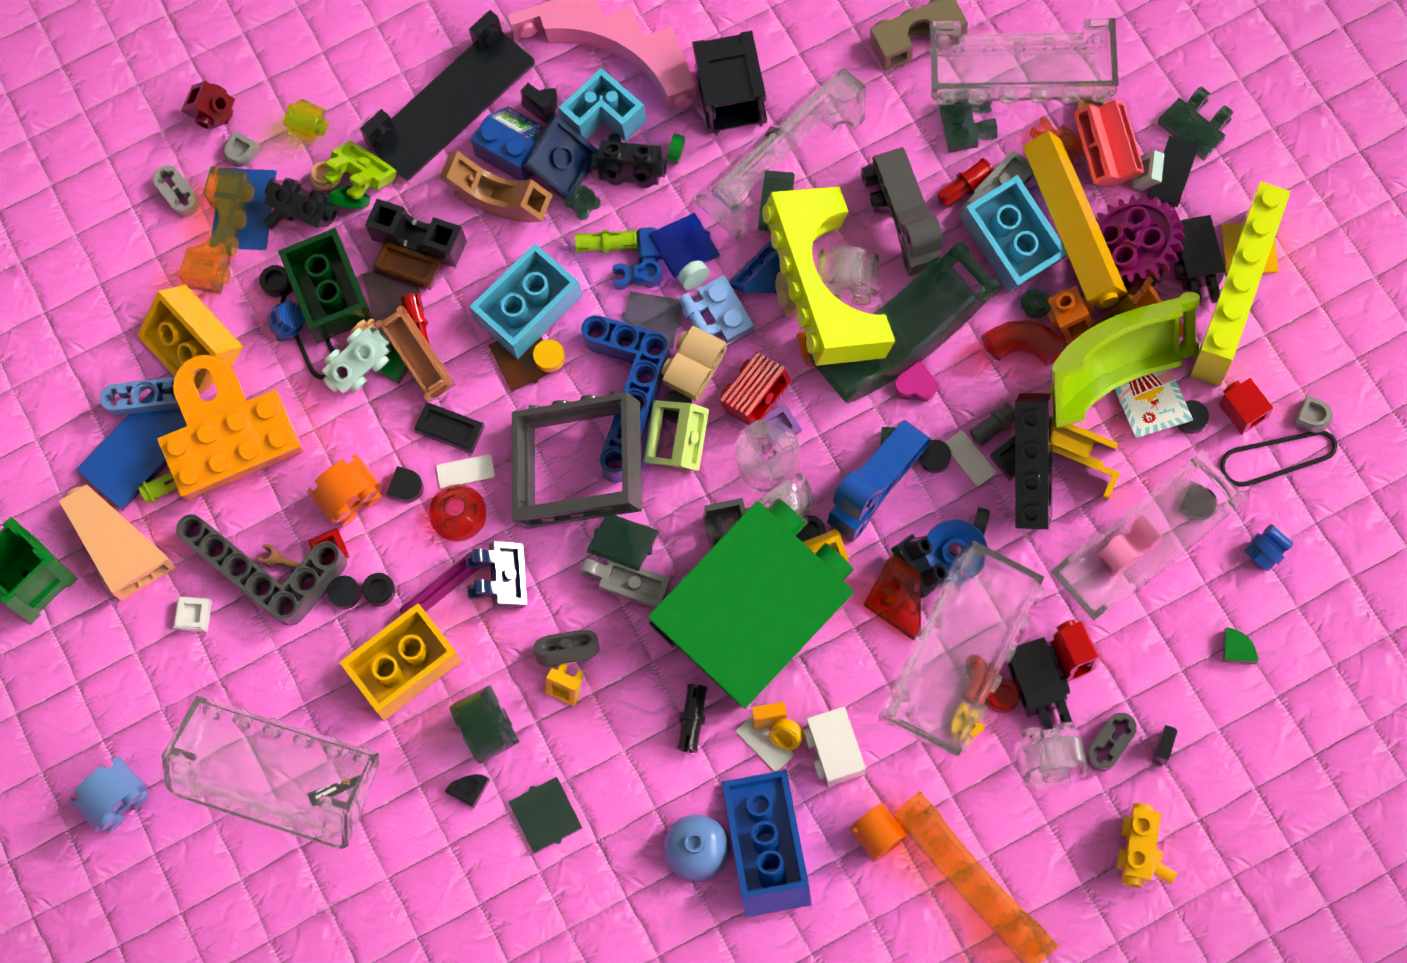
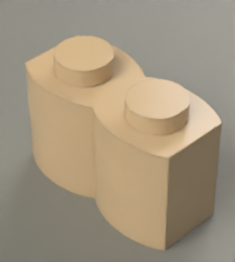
M692 326L689 332L683 331L676 344V348L679 349L678 353L673 359H667L661 374L664 376L662 380L665 386L698 402L707 388L712 375L721 363L727 351V344L725 341Z

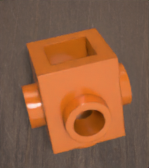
M1077 286L1061 290L1055 296L1047 299L1052 311L1047 313L1054 330L1061 329L1068 343L1092 328L1094 322L1090 313L1094 312L1095 309L1092 303L1087 301L1085 295L1081 297Z

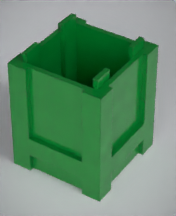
M10 517L2 525L4 528L0 531V600L32 624L41 616L39 612L66 586L70 587L78 578L33 534L13 517Z

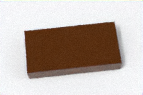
M384 241L373 269L375 272L431 290L442 266L441 259Z

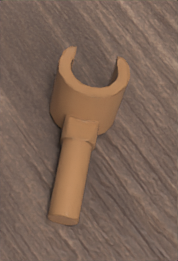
M270 544L262 545L265 550L271 552L269 558L263 559L257 556L259 561L267 567L284 565L296 569L300 564L281 556L279 551Z

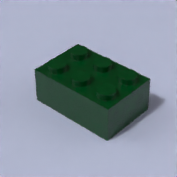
M336 228L278 251L309 331L316 343L353 329L361 320L367 322L373 318Z

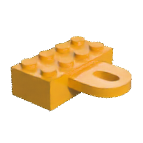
M212 355L193 357L187 360L177 371L173 384L174 395L187 426L157 438L182 498L188 501L304 452L282 397L276 389L247 401L237 375L231 366L221 358ZM201 370L210 372L217 388V395L211 401L202 400L194 382L196 373Z

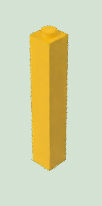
M1047 130L1023 145V150L1087 301L1100 309L1111 307L1119 301V298L1128 294L1064 144L1060 138Z

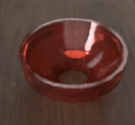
M454 484L441 489L433 497L429 508V517L432 527L438 535L449 541L459 542L468 540L480 532L486 522L487 508L482 496L472 487ZM461 500L464 503V510L460 515L451 516L446 512L447 504L450 501Z

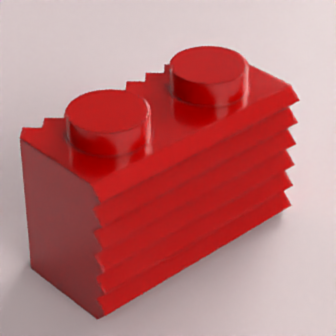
M758 352L751 359L743 362L740 367V374L732 384L729 383L723 388L721 398L719 399L726 413L754 429L765 418V415L769 413V409L773 407V404H776L777 399H780V395L784 393V390L787 389L792 381L783 365L770 360Z

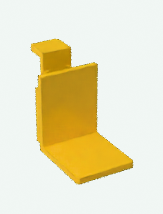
M1052 382L1047 393H1053ZM1053 423V452L1112 476L1103 495L1104 498L1110 499L1120 472L1104 466L1103 461L1090 457V453L1095 442L1113 450H1117L1119 443L1074 424L1056 428Z

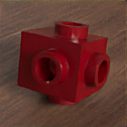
M203 81L191 86L181 111L195 119L194 122L198 126L212 129L223 126L230 121L233 115L232 106L235 98L228 95L227 90L222 86Z

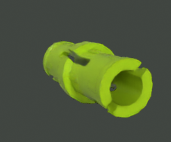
M602 229V232L575 233L576 253L604 251V254H610V251L637 250L636 230L609 232L608 229Z

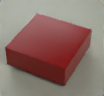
M338 528L308 540L311 550L318 543L324 541L331 542L343 551L347 559L350 558ZM335 552L328 553L324 557V565H329L334 561Z

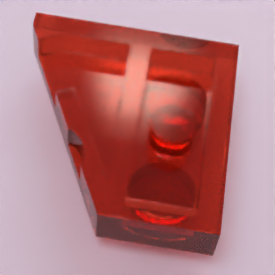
M893 554L887 560L863 606L913 641L921 633L920 572Z

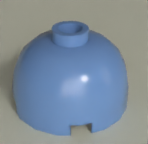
M698 814L682 817L671 825L664 838L663 846L667 865L674 874L687 881L700 883L713 879L724 869L730 850L727 834L716 820L706 815Z

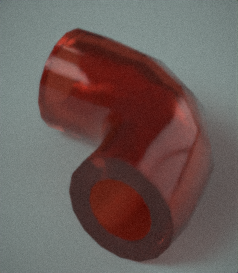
M1029 320L1007 321L988 330L981 336L985 349L997 361L1002 360L1013 352L1025 351L1036 356L1045 366L1055 363L1059 355L1069 345L1048 326Z

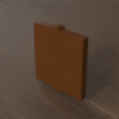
M1149 276L1127 290L1128 294L1119 298L1115 305L1105 308L1099 314L1092 327L1133 307L1154 280Z
M542 337L518 360L498 341L489 344V348L511 391H515L531 382L537 383L539 378L551 373L541 371L536 366L533 358L534 348L543 341Z

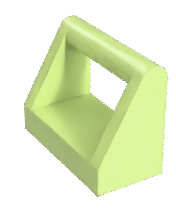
M653 400L643 463L699 471L709 409L692 403ZM664 409L679 411L672 459L656 457Z

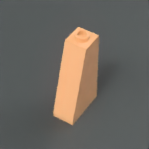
M87 484L70 490L65 498L59 500L111 593L120 601L176 568L174 563Z

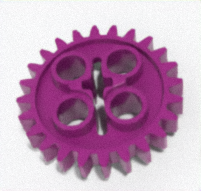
M1132 195L1127 204L1122 199H1119L1117 208L1108 204L1107 209L1109 213L1106 215L1097 213L1100 220L1098 222L1099 228L1124 286L1129 282L1133 287L1138 281L1144 280L1149 276L1160 280L1159 271L1170 272L1171 269L1168 262L1179 261L1175 252L1184 250L1181 241L1185 240V235L1182 231L1184 226L1176 210H1171L1168 202L1161 204L1158 197H1155L1150 202L1147 195H1144L1140 202H1137L1134 195Z

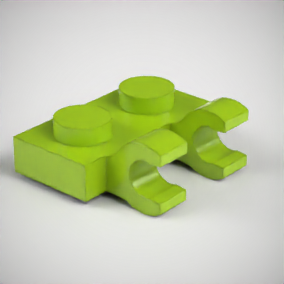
M349 140L332 150L330 159L325 164L330 170L322 178L331 184H335L340 180L344 172L350 173L352 176L349 178V181L354 185L346 191V194L357 200L364 195L368 187L378 191L394 181L397 170Z

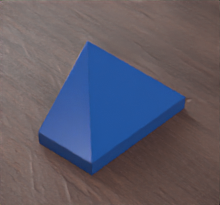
M771 241L731 279L729 283L732 288L745 293H777L775 280L778 272H781L780 259L777 250L772 247Z

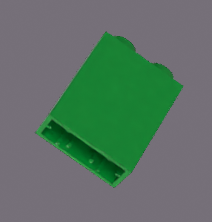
M779 498L768 508L757 500L647 616L664 635L744 709L748 707L855 592L844 582L854 571L853 567L827 543L816 553L812 552L796 536L806 526V523Z

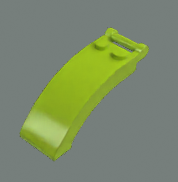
M1185 292L1179 298L1118 314L1093 326L1072 341L1059 355L1052 367L1054 426L1058 428L1085 421V414L1090 407L1113 389L1152 373L1180 367L1183 358L1197 355L1199 352V341L1196 340V308L1200 305L1199 294ZM1183 315V340L1179 344V317Z

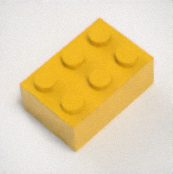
M417 603L339 663L374 710L385 721L461 663L462 660L424 609Z

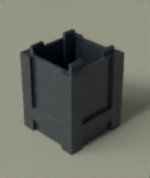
M746 31L738 35L707 41H693L692 45L696 63L695 71L708 134L715 133L716 136L721 130L752 124L763 127L762 124L767 123L764 105L766 93L753 32Z

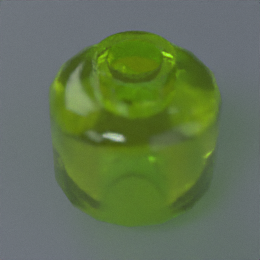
M299 99L295 104H289L283 125L287 126L288 135L308 143H313L318 135L325 136L330 120L325 119L326 112L323 106L305 99Z

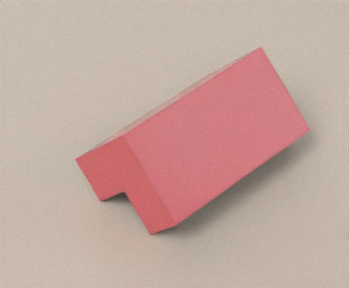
M1115 99L1100 107L1087 105L1073 112L1094 184L1113 188L1145 173L1123 101Z

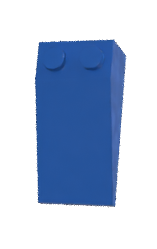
M787 770L722 781L745 917L811 906L809 882Z

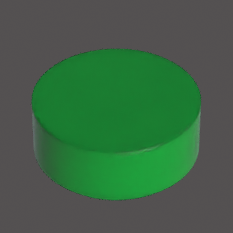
M673 134L666 158L667 163L679 164L685 144V136Z

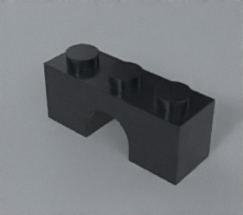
M376 199L365 223L366 229L373 241L382 244L384 241L441 259L442 264L456 268L467 243L462 226L433 217L430 224L423 223L411 217L405 207L380 199Z

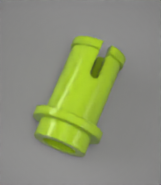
M171 471L149 482H146V480L142 481L143 485L138 488L146 504L151 501L155 504L157 503L156 499L178 489L175 481L165 485L166 482L173 479Z

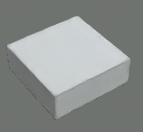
M178 597L173 628L180 631L208 632L212 601L206 598Z

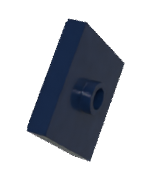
M551 115L521 165L562 199L571 201L591 168L593 153H598V149L558 115Z

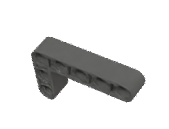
M195 514L185 515L178 521L176 526L177 535L182 541L273 617L286 625H295L301 622L326 593L330 582L340 576L347 566V558L343 551L335 544L324 541L318 543L288 579L281 584ZM200 525L198 535L190 538L192 528ZM223 544L221 554L213 557L214 548L217 545ZM335 552L334 561L329 565H324V557L328 553ZM246 563L245 572L240 576H236L237 567L240 564ZM309 577H314L313 586L308 590H303L304 581ZM269 582L270 588L265 595L259 596L260 586L263 583ZM287 602H293L292 611L287 615H282L283 606Z

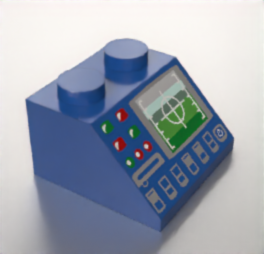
M508 106L488 115L470 141L477 157L517 180H528L532 173L521 164L544 126Z

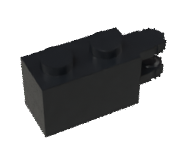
M1211 215L1181 220L1184 226L1182 231L1185 235V240L1181 241L1184 250L1175 252L1179 259L1178 262H1174L1175 277L1177 280H1181L1183 290L1199 294V306H1201L1202 301L1199 287L1207 286L1211 302L1217 303L1220 296L1218 284L1221 283L1226 271Z
M1045 637L1008 648L1005 659L1013 681L1020 691V699L1026 716L1030 717L1037 714L1043 732L1048 736L1054 733L1053 724L1049 719L1047 711L1056 708L1062 726L1066 730L1073 728V722L1066 705L1070 689L1065 676H1059L1055 664L1058 663V657L1054 646L1047 645Z

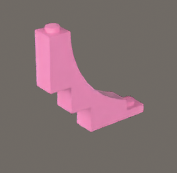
M551 0L508 15L515 40L522 37H532L537 32L543 30L548 43L583 44L600 48L622 57L651 80L663 96L669 110L675 108L683 109L698 101L696 85L672 26L643 36L632 6L603 16L597 0Z

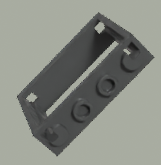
M614 390L606 396L585 395L577 401L557 400L553 401L552 405L543 407L529 405V409L512 412L513 522L529 529L642 511L640 401L628 392L618 393ZM621 414L622 491L535 505V428Z

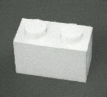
M845 706L807 718L808 728L804 729L803 733L808 748L815 747L818 760L813 761L819 780L825 778L827 786L830 787L866 775V767Z

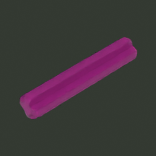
M464 556L402 606L400 613L404 614L417 603L420 604L425 612L428 611L480 568H467L466 556Z

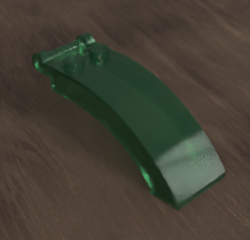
M964 242L955 244L942 258L939 256L934 258L902 291L873 313L877 315L886 314L895 339L886 358L816 366L812 354L808 357L845 403H851L869 395L895 380L901 373L917 362L924 360L956 333L990 298L996 296L1001 291L1003 285L996 278L992 279L968 253L969 248ZM960 261L981 284L982 288L977 293L952 267L956 262Z

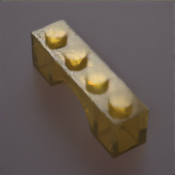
M211 166L203 194L210 206L219 212L218 226L214 234L206 242L195 247L186 248L178 277L189 289L221 294L224 284H228L230 279V262L238 251L239 243L237 237L240 229H243L246 224L245 210L247 203L253 199L254 185L251 183L246 172Z

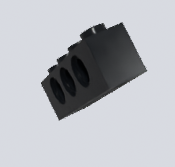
M1020 393L1015 401V528L1048 530L1053 518V393Z

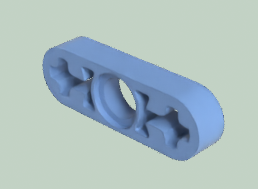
M175 377L111 384L106 386L100 394L101 405L108 413L116 416L180 409L177 400L171 394L174 393L173 384ZM162 388L166 394H162L160 389ZM146 389L154 390L155 394L152 401L149 403L139 402V395L142 391ZM119 394L123 399L117 400V405L114 406L110 400H114L115 395ZM127 398H131L133 404H131Z

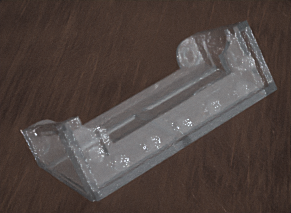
M844 67L821 77L694 195V201L738 240L748 230V225L744 221L743 216L748 211V205L744 201L749 197L750 188L822 121L832 130L838 124L843 123L850 124V127L855 130L865 120L866 86Z

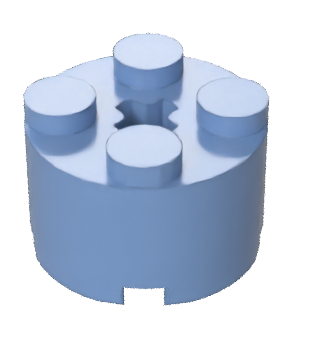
M119 756L111 759L114 765L106 769L101 765L92 772L74 791L78 795L77 799H69V803L96 832L106 829L109 832L114 831L125 821L122 815L131 806L134 809L140 807L150 796L146 792L147 785Z

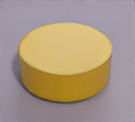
M549 339L543 340L536 345L533 351V358L536 366L541 371L555 372L563 366L565 353L559 342Z
M777 719L769 731V738L772 743L783 750L797 749L804 736L802 728L789 719Z

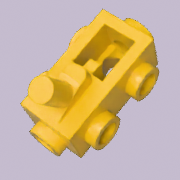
M1133 803L1130 815H1124L1121 836H1126L1125 850L1119 849L1116 869L1122 870L1120 878L1122 879V885L1142 888V883L1148 884L1152 880L1153 874L1171 885L1178 873L1161 863L1163 852L1156 849L1161 812L1153 811V806Z

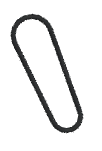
M1322 431L1318 433L1307 432L1236 447L1227 451L1222 457L1220 463L1221 473L1225 480L1232 485L1239 487L1250 486L1333 457L1337 451V441L1331 433ZM1316 435L1327 436L1333 446L1331 452L1325 456L1247 482L1233 480L1225 470L1226 459L1231 454Z

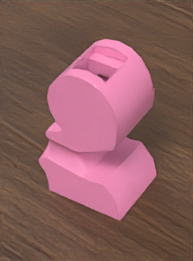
M1143 514L1131 524L1132 527L1128 534L1114 537L1097 556L1111 569V573L1114 576L1124 572L1134 562L1139 561L1142 554L1152 551L1162 543V535Z

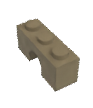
M931 0L928 4L917 9H907L900 16L891 20L884 19L876 23L874 27L870 28V44L884 71H888L912 61L913 44L910 39L918 34L929 35L935 40L940 49L966 38L968 22L956 0Z

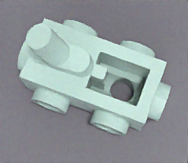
M370 327L363 331L361 328H358L346 339L349 345L342 352L337 348L324 359L327 366L322 370L326 375L323 379L334 392L340 390L342 393L351 390L355 393L367 382L364 376L373 369L376 373L389 362L386 356L393 349L389 345V338L380 329L375 330L373 327ZM340 367H345L347 369V377H345L339 371Z

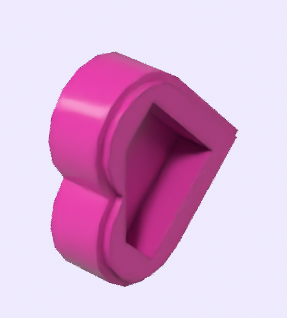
M920 361L897 377L895 384L896 392L903 398L915 396L919 400L927 401L932 399L937 391L935 379Z

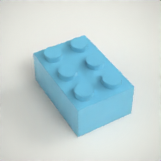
M1018 175L969 204L959 214V218L1008 293L1013 292L1056 265L1068 255L1063 243Z
M534 243L469 308L474 321L518 360L583 295L579 281Z

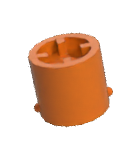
M884 803L875 806L849 828L850 832L874 862L890 853L908 837V834Z

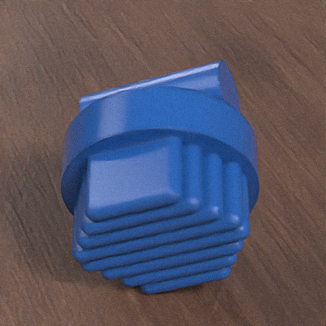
M287 300L282 304L276 305L268 315L269 328L276 335L277 341H286L295 337L302 330L305 323L300 306H296V303H293V301Z
M1270 524L1264 529L1262 534L1257 532L1244 552L1262 569L1269 571L1276 563L1279 564L1285 558L1283 553L1292 547L1293 542L1273 524Z

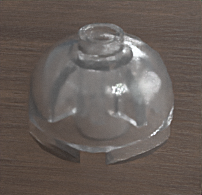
M802 472L796 474L798 481L795 483L789 478L760 499L766 508L777 498L781 499L803 519L806 525L809 523L806 517L813 510L815 503L814 491Z

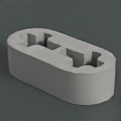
M163 165L158 167L153 174V182L158 191L177 215L182 217L194 215L199 208V199L193 189L174 166ZM168 176L172 179L175 186L170 188L163 179ZM182 194L189 204L184 206L177 196Z

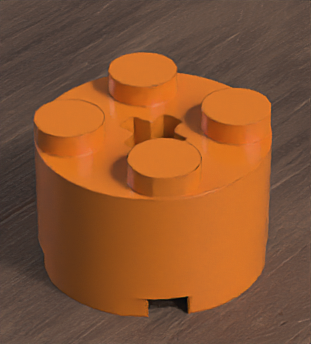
M357 454L352 455L355 461L347 464L342 459L332 465L315 480L318 485L317 488L313 491L309 487L307 490L310 498L330 524L339 523L341 527H345L357 518L356 511L363 506L370 508L382 499V495L379 493L382 488L381 483Z

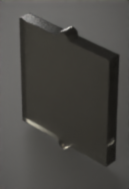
M375 271L362 274L371 312L375 320L374 323L379 319L384 320L395 313L396 308L400 305L402 306L400 299L402 296L419 293L418 286Z

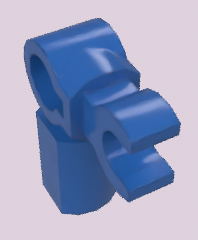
M639 228L636 232L638 259L641 264H634V267H628L625 264H615L612 266L614 274L621 273L625 275L623 279L613 281L615 289L622 290L630 284L654 288L661 283L662 271L658 263L660 258L656 228Z

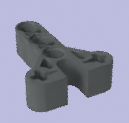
M900 147L874 155L872 157L873 166L896 227L902 258L908 275L913 276L939 268L941 257L938 250H941L943 246L941 227L937 217L931 213L925 204L905 149Z

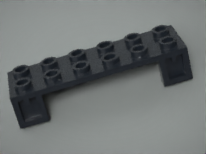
M489 10L469 28L473 44L395 116L390 118L383 109H380L360 128L366 145L387 164L397 170V173L404 180L409 181L535 65L534 59L502 31L499 17L493 11Z

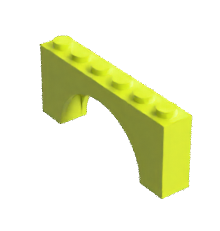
M1260 181L1245 216L1233 259L1190 374L1191 377L1221 386L1237 350L1291 191Z
M840 187L771 192L766 205L762 209L763 220L768 224L771 232L772 247L777 250L780 259L781 273L786 276L789 285V297L794 301L798 311L797 320L799 326L803 327L807 338V350L812 354L816 366L886 358L895 342L886 314H869L846 305L828 290L815 268L812 255L813 242L827 232L840 230L849 212Z

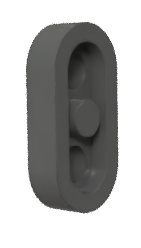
M578 630L541 637L534 643L533 649L536 661L539 664L556 666L563 663L588 661L599 652L600 647L596 633L590 630Z

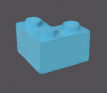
M602 68L558 107L560 118L585 139L589 138L605 123L626 141L647 122L644 104Z

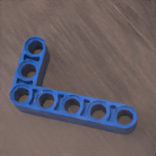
M589 316L581 326L586 347L595 353L633 363L623 392H628L643 405L640 410L642 441L651 415L653 400H656L663 381L662 368L667 359L670 358L668 341L664 335L655 331L603 316ZM595 330H601L604 332L603 335L598 338H592L589 336L590 333ZM629 338L633 340V343L629 346L619 345L622 339ZM653 347H660L663 349V351L658 355H651L648 353V351ZM642 375L653 376L649 383L638 382ZM621 414L614 416L600 455V464L604 476L607 480L616 483L622 482V466L618 469H610L607 465L615 459L622 461V440L617 438L621 433Z

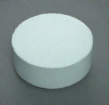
M693 261L680 271L678 281L685 290H693L706 281L710 271L702 261Z

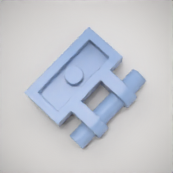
M725 275L697 289L698 295L701 298L700 301L693 302L688 293L678 299L683 307L682 313L686 320H690L693 326L715 337L722 334L727 344L754 330V324ZM708 311L715 323L707 325L701 314Z

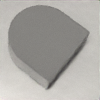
M237 131L232 133L224 145V155L228 162L235 167L249 165L261 150L258 143Z
M1305 395L1294 427L1313 433L1326 430L1333 416L1330 406L1322 400Z

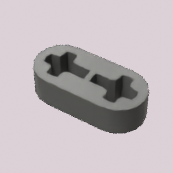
M1116 713L1106 722L1087 752V761L1093 769L1105 772L1116 764L1137 731V724L1131 715ZM1123 721L1127 724L1126 731L1129 732V735L1122 733L1116 741L1111 738L1116 730V727L1112 724L1119 725ZM1108 743L1112 746L1108 753L1111 761L1104 760L1100 763L1096 760L1098 754L1094 750L1101 751Z

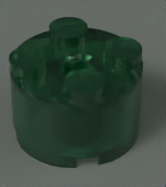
M491 684L449 706L456 725L459 726L463 734L462 737L477 763L479 762L480 764L483 761H487L520 743L512 727V721L505 708H501L499 699Z

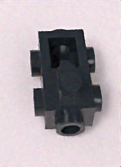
M612 133L608 136V141L601 140L598 153H593L591 167L592 171H598L599 180H607L611 185L630 182L637 183L641 188H649L653 185H658L660 177H665L667 161L662 159L661 146L623 143L619 134Z
M285 177L284 180H276L271 178L265 188L267 196L264 204L273 207L274 210L264 220V223L267 227L273 229L283 218L288 221H293L297 218L317 228L327 227L336 219L338 207L328 202L329 195L314 189L311 192L301 187L302 183L295 179Z

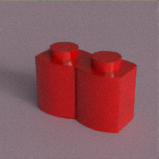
M1072 619L1057 626L1058 631L1053 635L1054 640L1050 645H1053L1055 648L1058 663L1066 680H1074L1095 670L1097 667L1096 663L1101 658L1084 622L1076 623L1075 619Z

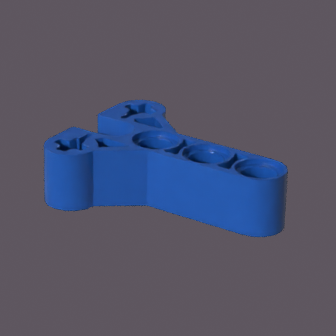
M902 421L862 467L856 471L849 472L842 480L833 499V503L836 506L830 511L827 523L851 541H855L865 530L885 497L926 450L931 438L908 421Z

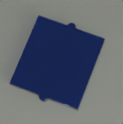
M695 213L649 234L650 239L659 252L658 258L664 260L674 278L679 275L680 271L687 264L693 261H702L705 264L720 256V253L709 237L710 232L704 229Z

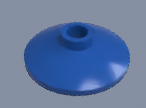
M947 520L933 527L927 534L932 545V552L926 558L931 566L937 563L944 566L948 573V577L943 580L944 582H967L976 577L984 568L988 556L987 543L980 530L971 523L963 520ZM952 544H958L962 550L960 553L954 554L949 550V547Z

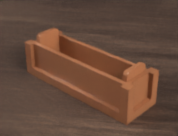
M400 305L396 308L395 313L384 320L379 319L375 322L376 326L389 338L391 345L425 394L424 398L426 401L431 402L456 385L405 307Z

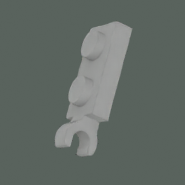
M612 557L609 558L607 566L585 558L581 568L583 576L601 580L599 584L600 590L653 609L665 598L671 582L669 577Z

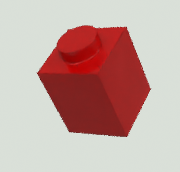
M1251 378L1242 383L1237 380L1223 390L1224 396L1219 404L1241 434L1246 433L1266 420L1273 410V406Z

